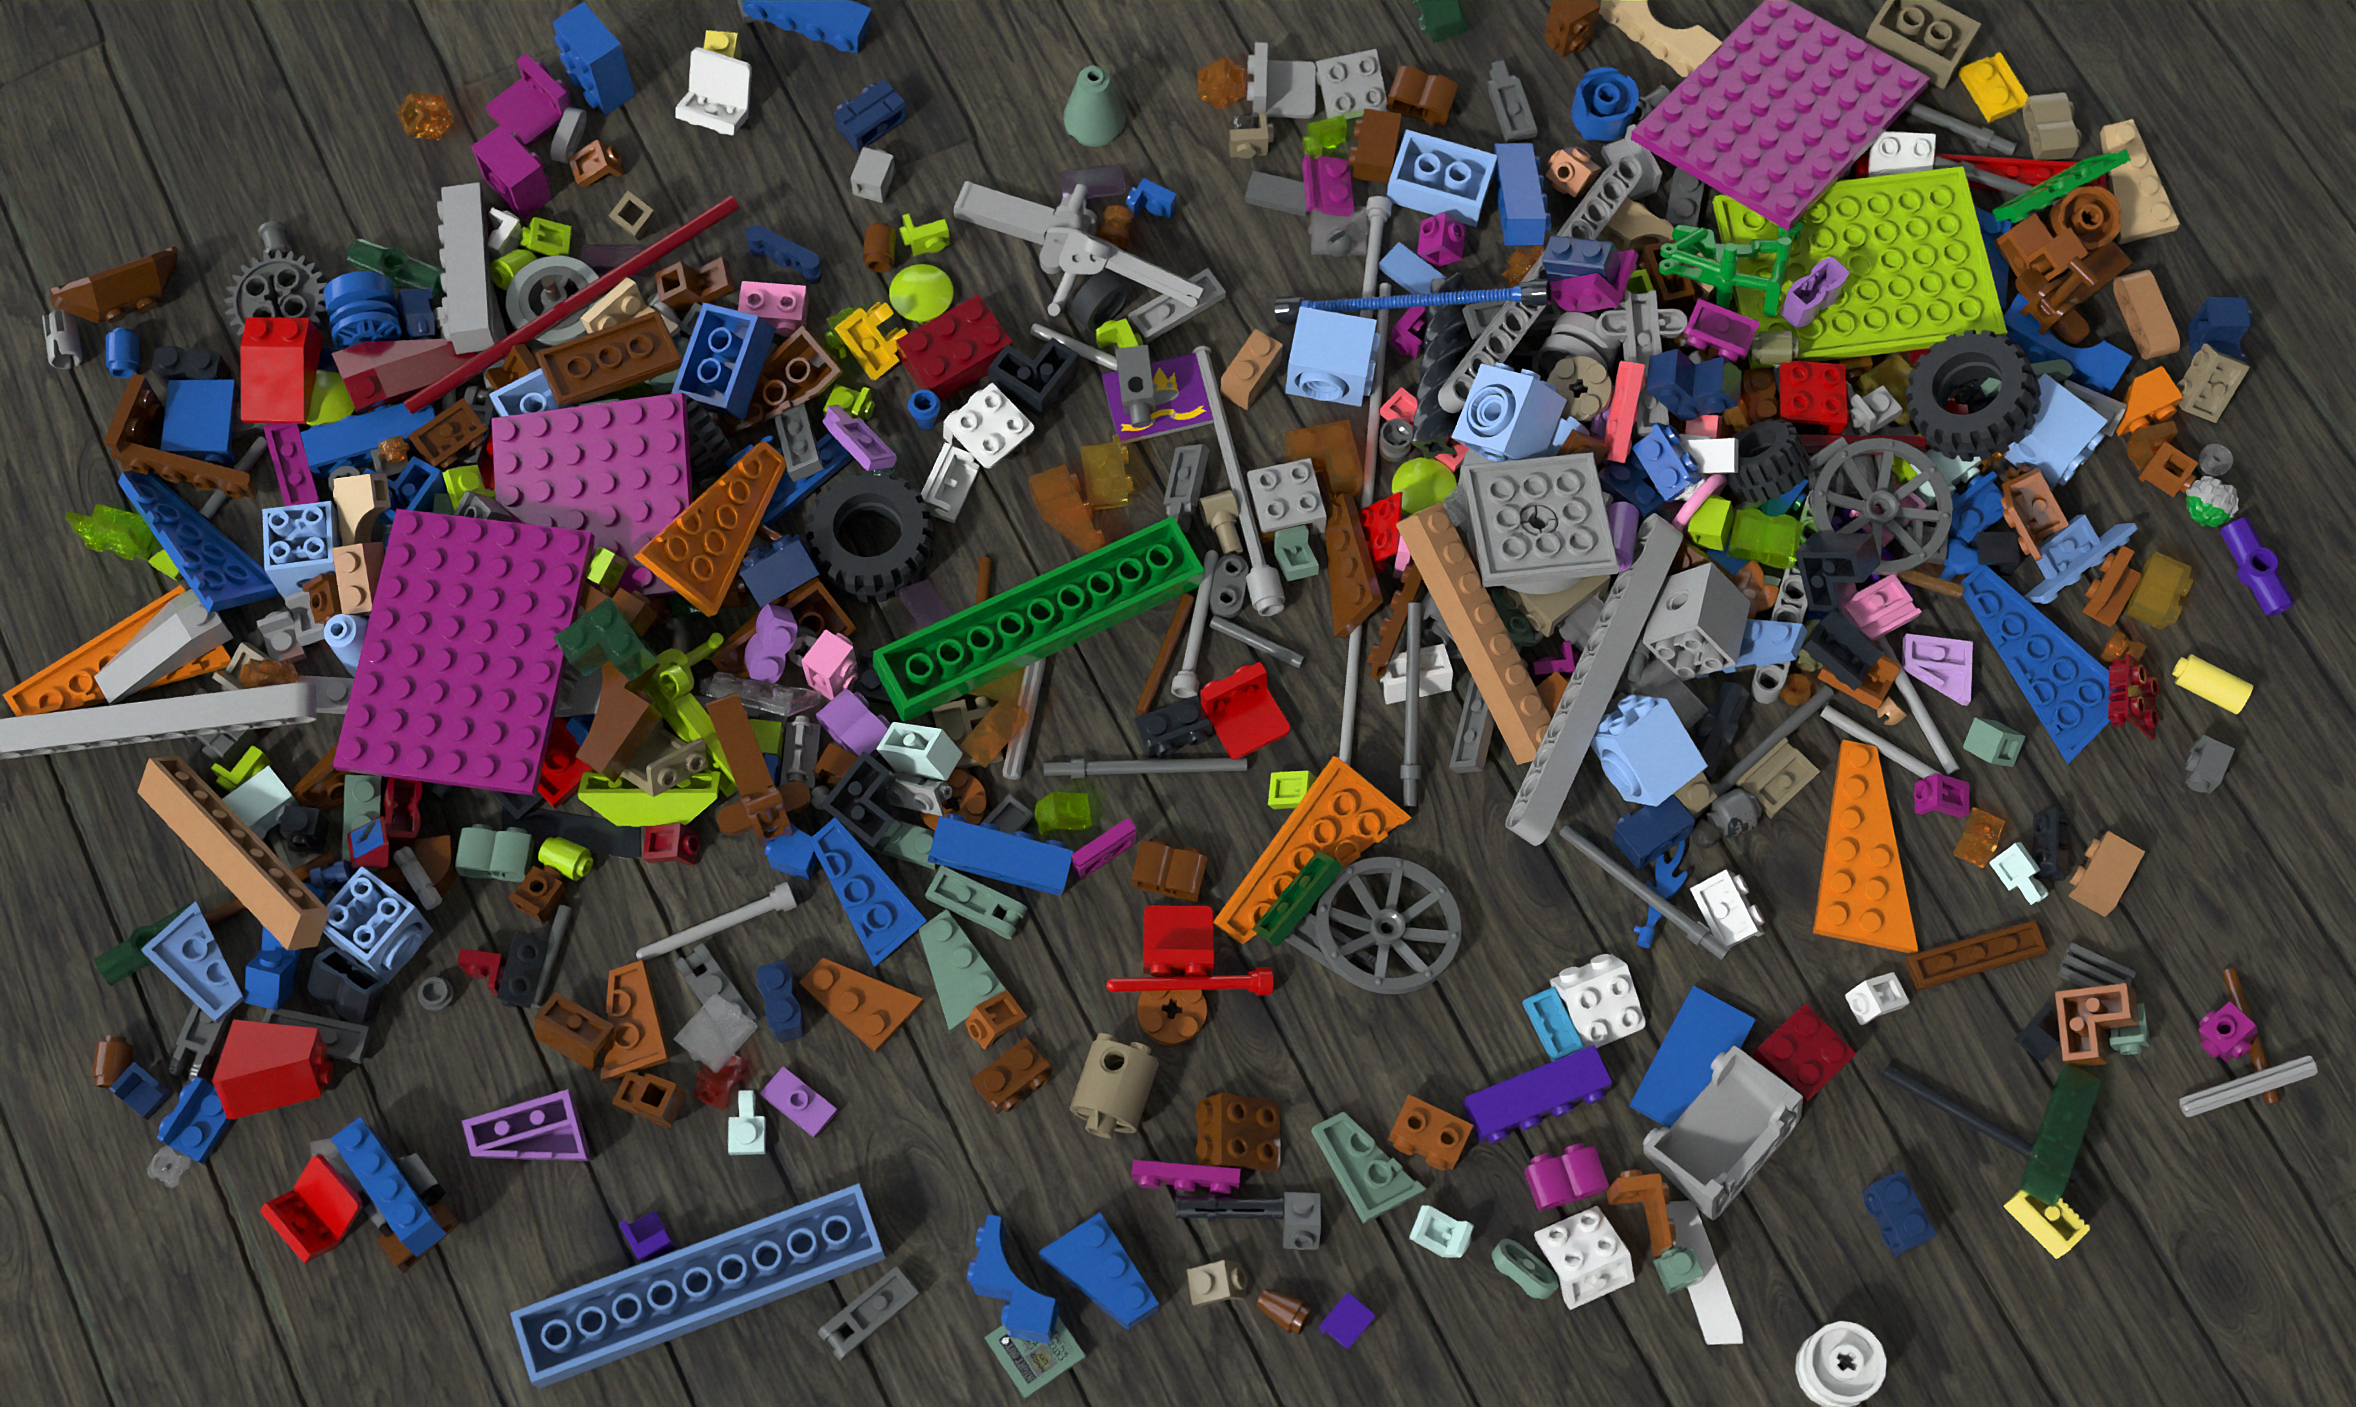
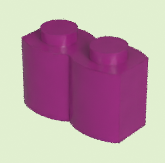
M1580 1143L1564 1149L1565 1155L1552 1158L1551 1154L1547 1153L1530 1160L1532 1165H1529L1524 1172L1538 1212L1598 1195L1609 1188L1595 1146L1585 1148L1584 1143Z

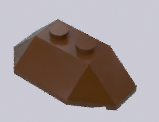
M176 246L123 265L51 288L50 301L53 307L98 324L105 321L109 323L118 322L125 318L128 313L137 310L140 312L149 311L155 308L163 298L177 265L178 249Z

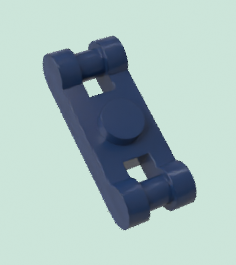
M751 225L746 229L745 235L751 255L755 257L765 255L771 258L778 266L782 268L789 267L803 274V278L808 284H817L821 281L822 270L817 254L762 226Z
M341 860L334 862L333 867L330 868L321 866L311 869L310 879L315 889L325 887L338 894L360 868H351L350 861Z

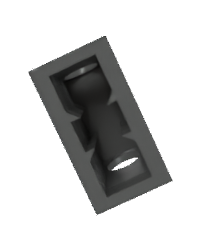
M1148 345L1115 349L1124 414L1131 415L1132 427H1147L1151 425L1150 412L1156 410Z

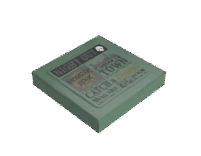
M1059 1316L1052 1345L1009 1337L1005 1324L985 1337L986 1342L1025 1400L1086 1358Z

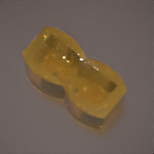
M2154 551L2143 566L2140 573L2141 578L2132 593L2125 614L2161 631L2169 623L2174 624L2182 610V606L2178 605L2180 596L2185 597L2193 583V579L2189 577L2192 567Z

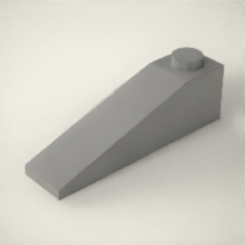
M190 589L170 600L94 678L109 704L114 705L231 640L233 636L219 612L208 613L196 594Z

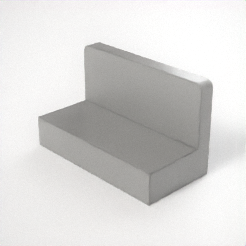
M1635 124L1628 126L1624 139L1603 146L1601 154L1608 167L1626 155L1633 156L1640 162L1642 176L1627 196L1632 201L1657 192L1662 172L1651 152L1631 140L1632 130L1636 127Z

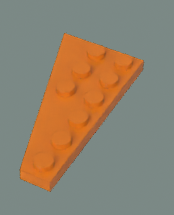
M766 441L757 444L633 557L706 616L716 615L786 468L785 458Z
M183 586L176 587L4 693L3 696L16 717L78 710L106 702L107 699L94 676L170 600L186 592ZM220 645L135 693L226 668L232 659L223 645Z
M1843 740L1839 750L1813 933L1916 954L1918 947L1877 746Z
M1333 756L1213 923L1241 944L1246 943L1256 935L1252 928L1317 850L1334 858L1344 869L1358 859L1361 852L1373 843H1379L1388 836L1387 833L1399 824L1403 825L1412 817L1340 758Z

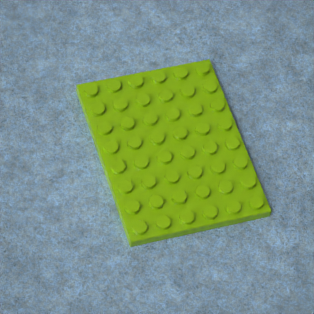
M1963 166L1836 181L1798 220L1803 223L1802 235L1798 241L1793 242L1786 280L1782 285L1776 316L1768 318L1763 314L1766 291L1734 286L1733 288L1738 314L1760 322L1755 335L1766 331H1791L1792 338H1798V357H1792V360L1797 358L1799 361L1819 362L1926 349L1936 342L1939 345L1947 341V336L1956 334L1959 337L1964 335V331L1975 330L1977 334H1981L1983 330L1993 331L1996 337L2007 335L2006 325ZM1727 195L1714 196L1713 207L1722 244L1750 245L1754 240H1779L1777 224ZM1759 253V256L1755 259L1752 257L1738 258L1736 272L1771 278L1776 253ZM1834 257L1849 271L1839 298L1831 306L1819 310L1811 323L1796 329L1780 315L1788 290L1797 280L1810 276L1812 269L1820 261ZM1749 348L1747 356L1750 369L1770 368L1778 365L1759 364L1758 361H1751Z

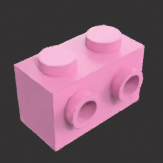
M742 281L738 311L759 316L776 328L775 333L785 337H790L802 325L806 327L809 307L806 286Z
M825 630L801 660L808 686L831 701L845 688L851 690L854 681L859 678L856 656L852 647L853 643L847 637L840 633L834 635Z

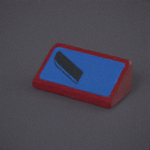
M384 816L378 817L347 833L351 868H360L361 866L363 868L388 867L389 842Z

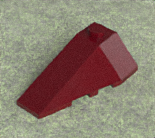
M446 339L362 342L334 352L332 356L357 415L416 394L475 357L476 354L475 352L456 354L452 341L447 342Z

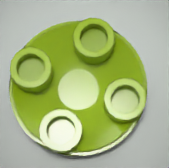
M926 264L912 265L900 271L893 279L889 291L890 302L901 316L924 325L942 315L949 308L953 299V286L949 277L939 268Z
M317 370L307 424L311 426L319 424L328 425L342 421L343 418L352 415L355 408L341 375L330 370Z
M1424 457L1405 462L1398 468L1392 481L1393 495L1403 492L1401 512L1406 515H1412L1441 501L1448 512L1454 502L1457 490L1456 479L1451 470L1438 460L1426 459Z

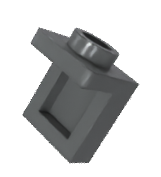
M1284 1192L1283 1247L1285 1249L1298 1250L1319 1249L1321 1229L1320 1193Z

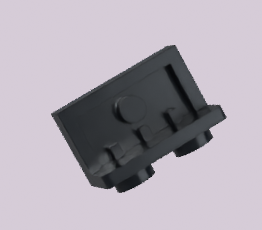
M1835 609L1831 610L1812 629L1802 647L1813 660L1820 662L1834 674L1838 681L1846 684L1854 691L1864 682L1871 666L1885 652L1883 648Z

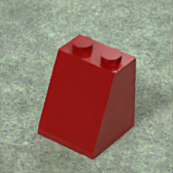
M233 1020L212 1081L227 1119H237L321 1097L325 1084H329L332 1080L333 1063L329 1062L327 1045L323 1043L318 1028Z

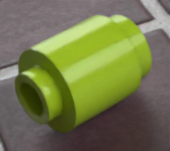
M516 249L491 263V279L499 288L508 290L515 275L523 267L537 259L529 250Z
M562 837L547 838L541 846L538 860L544 864V867L545 865L549 866L562 876L574 881L587 876L593 865L589 849Z

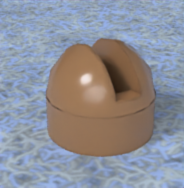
M1890 696L1883 700L1877 710L1878 718L1886 713L1888 718L1883 724L1889 726L1896 725L1907 716L1906 712Z

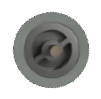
M549 256L529 263L515 275L506 295V308L514 330L516 331L599 277L587 264L572 257ZM605 294L526 343V345L531 349L550 348L587 335L588 333L581 317L605 297Z

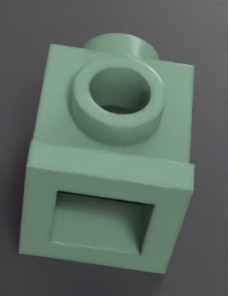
M1682 1246L1664 1252L1661 1258L1653 1260L1667 1295L1700 1283L1704 1277L1703 1270L1693 1248L1688 1250L1687 1248L1682 1249Z

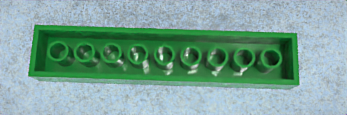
M1171 516L873 652V667L904 723L1199 587L1204 575V569L1174 516Z

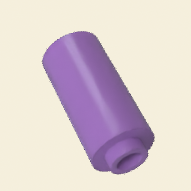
M1616 502L1611 504L1606 511L1619 563L1618 572H1623L1632 565L1640 514L1634 505L1627 502Z

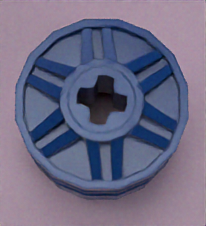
M356 271L332 279L325 286L323 295L326 311L330 317L331 337L336 348L343 350L362 342L398 341L400 339L402 330L398 321L399 315L395 308L396 300L393 285L388 277L372 271Z

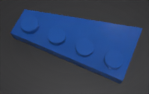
M836 817L809 839L875 967L927 920Z

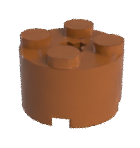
M2078 187L2053 205L2045 225L2053 239L2068 228H2071L2075 235L2080 238L2087 252L2091 254L2110 243L2119 233L2121 228L2120 204L2111 192L2102 187Z

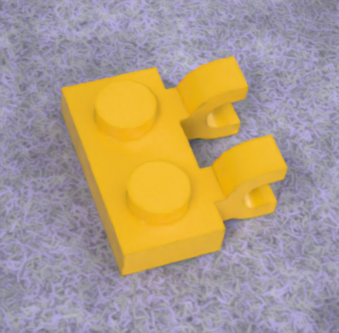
M875 303L867 311V314L863 309L858 308L834 328L871 380H877L900 361L895 355L897 351L896 340L908 334L905 329L899 330V328H894L887 334L885 339L876 327L894 314L887 303Z

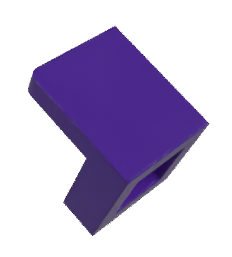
M655 1211L650 1212L631 1224L626 1220L619 1223L641 1264L659 1258L675 1249L669 1234Z
M1347 1292L1322 1322L1318 1331L1323 1335L1327 1332L1343 1347L1349 1349L1362 1332H1365L1371 1325L1376 1315Z

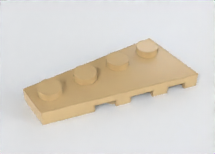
M2133 119L2104 126L2100 132L2103 154L2126 149L2131 160L2109 171V192L2116 197L2121 208V228L2116 236L2117 245L2176 231L2180 225Z

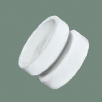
M1840 1321L1824 1326L1803 1343L1797 1354L1795 1371L1800 1387L1812 1401L1822 1407H1854L1879 1389L1885 1378L1886 1357L1882 1345L1872 1332L1859 1324ZM1839 1363H1842L1844 1371L1840 1370L1837 1366Z

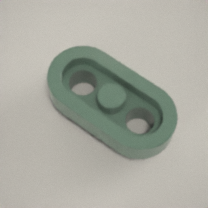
M1502 1239L1492 1251V1258L1496 1268L1522 1286L1529 1296L1548 1299L1557 1289L1559 1281L1555 1273L1516 1241Z

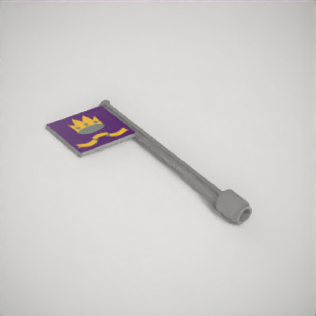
M1199 346L1194 349L1192 354L1150 363L1156 410L1150 412L1151 425L1147 427H1132L1131 415L1124 414L1118 371L1102 374L1119 445L1214 423L1253 567L1251 573L1246 576L1253 608L1258 610L1260 616H1272L1280 613L1284 609L1285 595L1278 570L1266 565L1210 360L1209 354L1211 349L1207 346Z

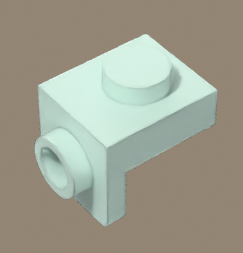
M1422 1206L1409 1239L1442 1257L1460 1258L1470 1245V1234L1473 1224L1467 1221H1456L1431 1206Z

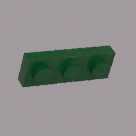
M1317 850L1252 930L1262 939L1278 947L1283 940L1289 937L1292 929L1300 919L1312 909L1315 901L1325 889L1333 884L1343 867L1334 858Z

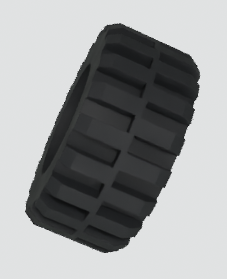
M1975 330L1964 331V335L1959 337L1956 334L1947 336V341L1939 345L1936 342L1932 345L1927 356L1922 354L1916 362L1918 369H1913L1908 377L1910 385L1907 386L1905 395L1908 401L1907 408L1909 414L1928 445L1934 451L1942 452L1944 457L1956 459L1957 455H1959L1961 461L1972 462L1974 457H1980L1981 461L1992 459L1991 454L1998 451L2002 455L2010 450L2008 446L2013 442L2019 444L2025 438L2023 433L2025 429L2031 430L2036 422L2033 414H2038L2041 407L2039 399L2041 389L2037 376L2018 344H2013L2012 340L2004 335L1996 337L1993 331L1983 330L1981 334H1977ZM1979 377L1994 378L2002 382L1998 395L1984 409L1967 415H1957L1945 411L1950 395L1964 382Z
M866 470L863 471L862 476L855 477L854 473L844 475L845 480L841 483L834 480L827 485L828 492L826 494L820 492L814 499L816 507L809 509L807 514L808 524L805 525L808 550L819 568L821 578H823L832 591L838 588L840 596L851 599L852 595H855L858 602L868 603L869 598H877L878 603L888 601V595L895 594L896 597L905 594V587L907 585L914 588L920 582L919 573H927L930 567L929 558L933 557L935 549L930 510L927 503L923 502L920 492L916 488L910 490L909 482L903 478H898L895 481L891 473L883 471L880 476L874 475L873 471ZM865 517L886 518L899 526L902 532L900 539L894 547L874 557L853 555L840 546L839 540L844 530L850 524Z

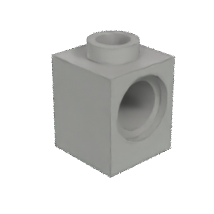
M863 147L850 178L853 195L883 203L895 174L893 155L881 149L872 150Z

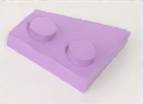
M1906 634L1903 638L1902 668L1904 671L1961 705L1968 706L1971 701L1973 642Z

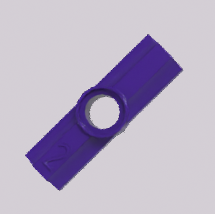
M2241 518L2223 527L2220 533L2238 564V579L2251 588L2266 617H2273L2291 608L2295 602L2276 569L2278 566L2277 557L2273 551L2264 548L2248 518ZM2253 564L2258 565L2262 571L2256 569Z

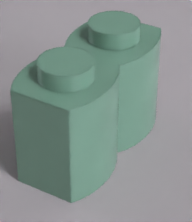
M473 824L472 828H462L455 868L461 876L522 882L530 871L535 842L532 836L521 828L509 827L506 831H493L491 826Z

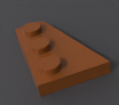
M822 958L799 982L802 989L875 1053L890 1040L924 1003L922 998L825 958Z
M639 960L610 970L606 1013L608 1014L607 1022L614 1025V1034L603 1046L605 1059L604 1068H601L600 1080L604 1083L624 1077L627 1071L635 1073L671 1061L646 962Z

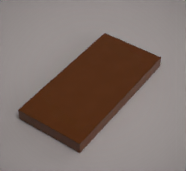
M659 310L535 352L536 360L559 409L568 408L680 369L683 361Z

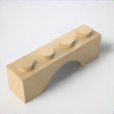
M1647 0L1601 1L1599 13L1608 23L1615 24L1631 40L1642 44L1651 51L1653 56L1668 63L1682 77H1688L1723 43L1699 25L1688 29H1672L1663 26L1649 12Z
M1626 197L1603 228L1602 235L1610 242H1614L1615 247L1620 251L1631 249L1639 251L1643 250L1644 246L1673 240L1672 232L1674 227L1667 220L1659 219L1647 211L1646 207L1641 203L1633 202ZM1701 253L1697 254V256L1704 257ZM1684 263V265L1687 267L1701 271V269L1696 266ZM1690 279L1695 292L1693 299L1695 302H1697L1698 298L1709 302L1717 292V287Z
M386 473L334 479L333 498L338 508V533L342 538L343 546L371 543L372 529L376 519L382 512L391 507Z

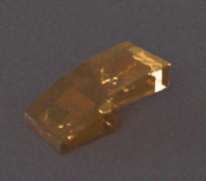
M1005 695L960 744V747L980 765L987 768L1007 743L1028 722L1031 716Z

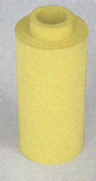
M2192 654L2187 659L2181 657L2172 672V675L2176 676L2175 684L2236 715L2242 710L2253 690L2252 684Z

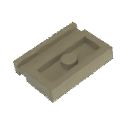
M1785 737L1735 784L1746 793L1751 792L1756 797L1761 810L1770 819L1820 773L1796 748H1792L1787 743L1788 740Z

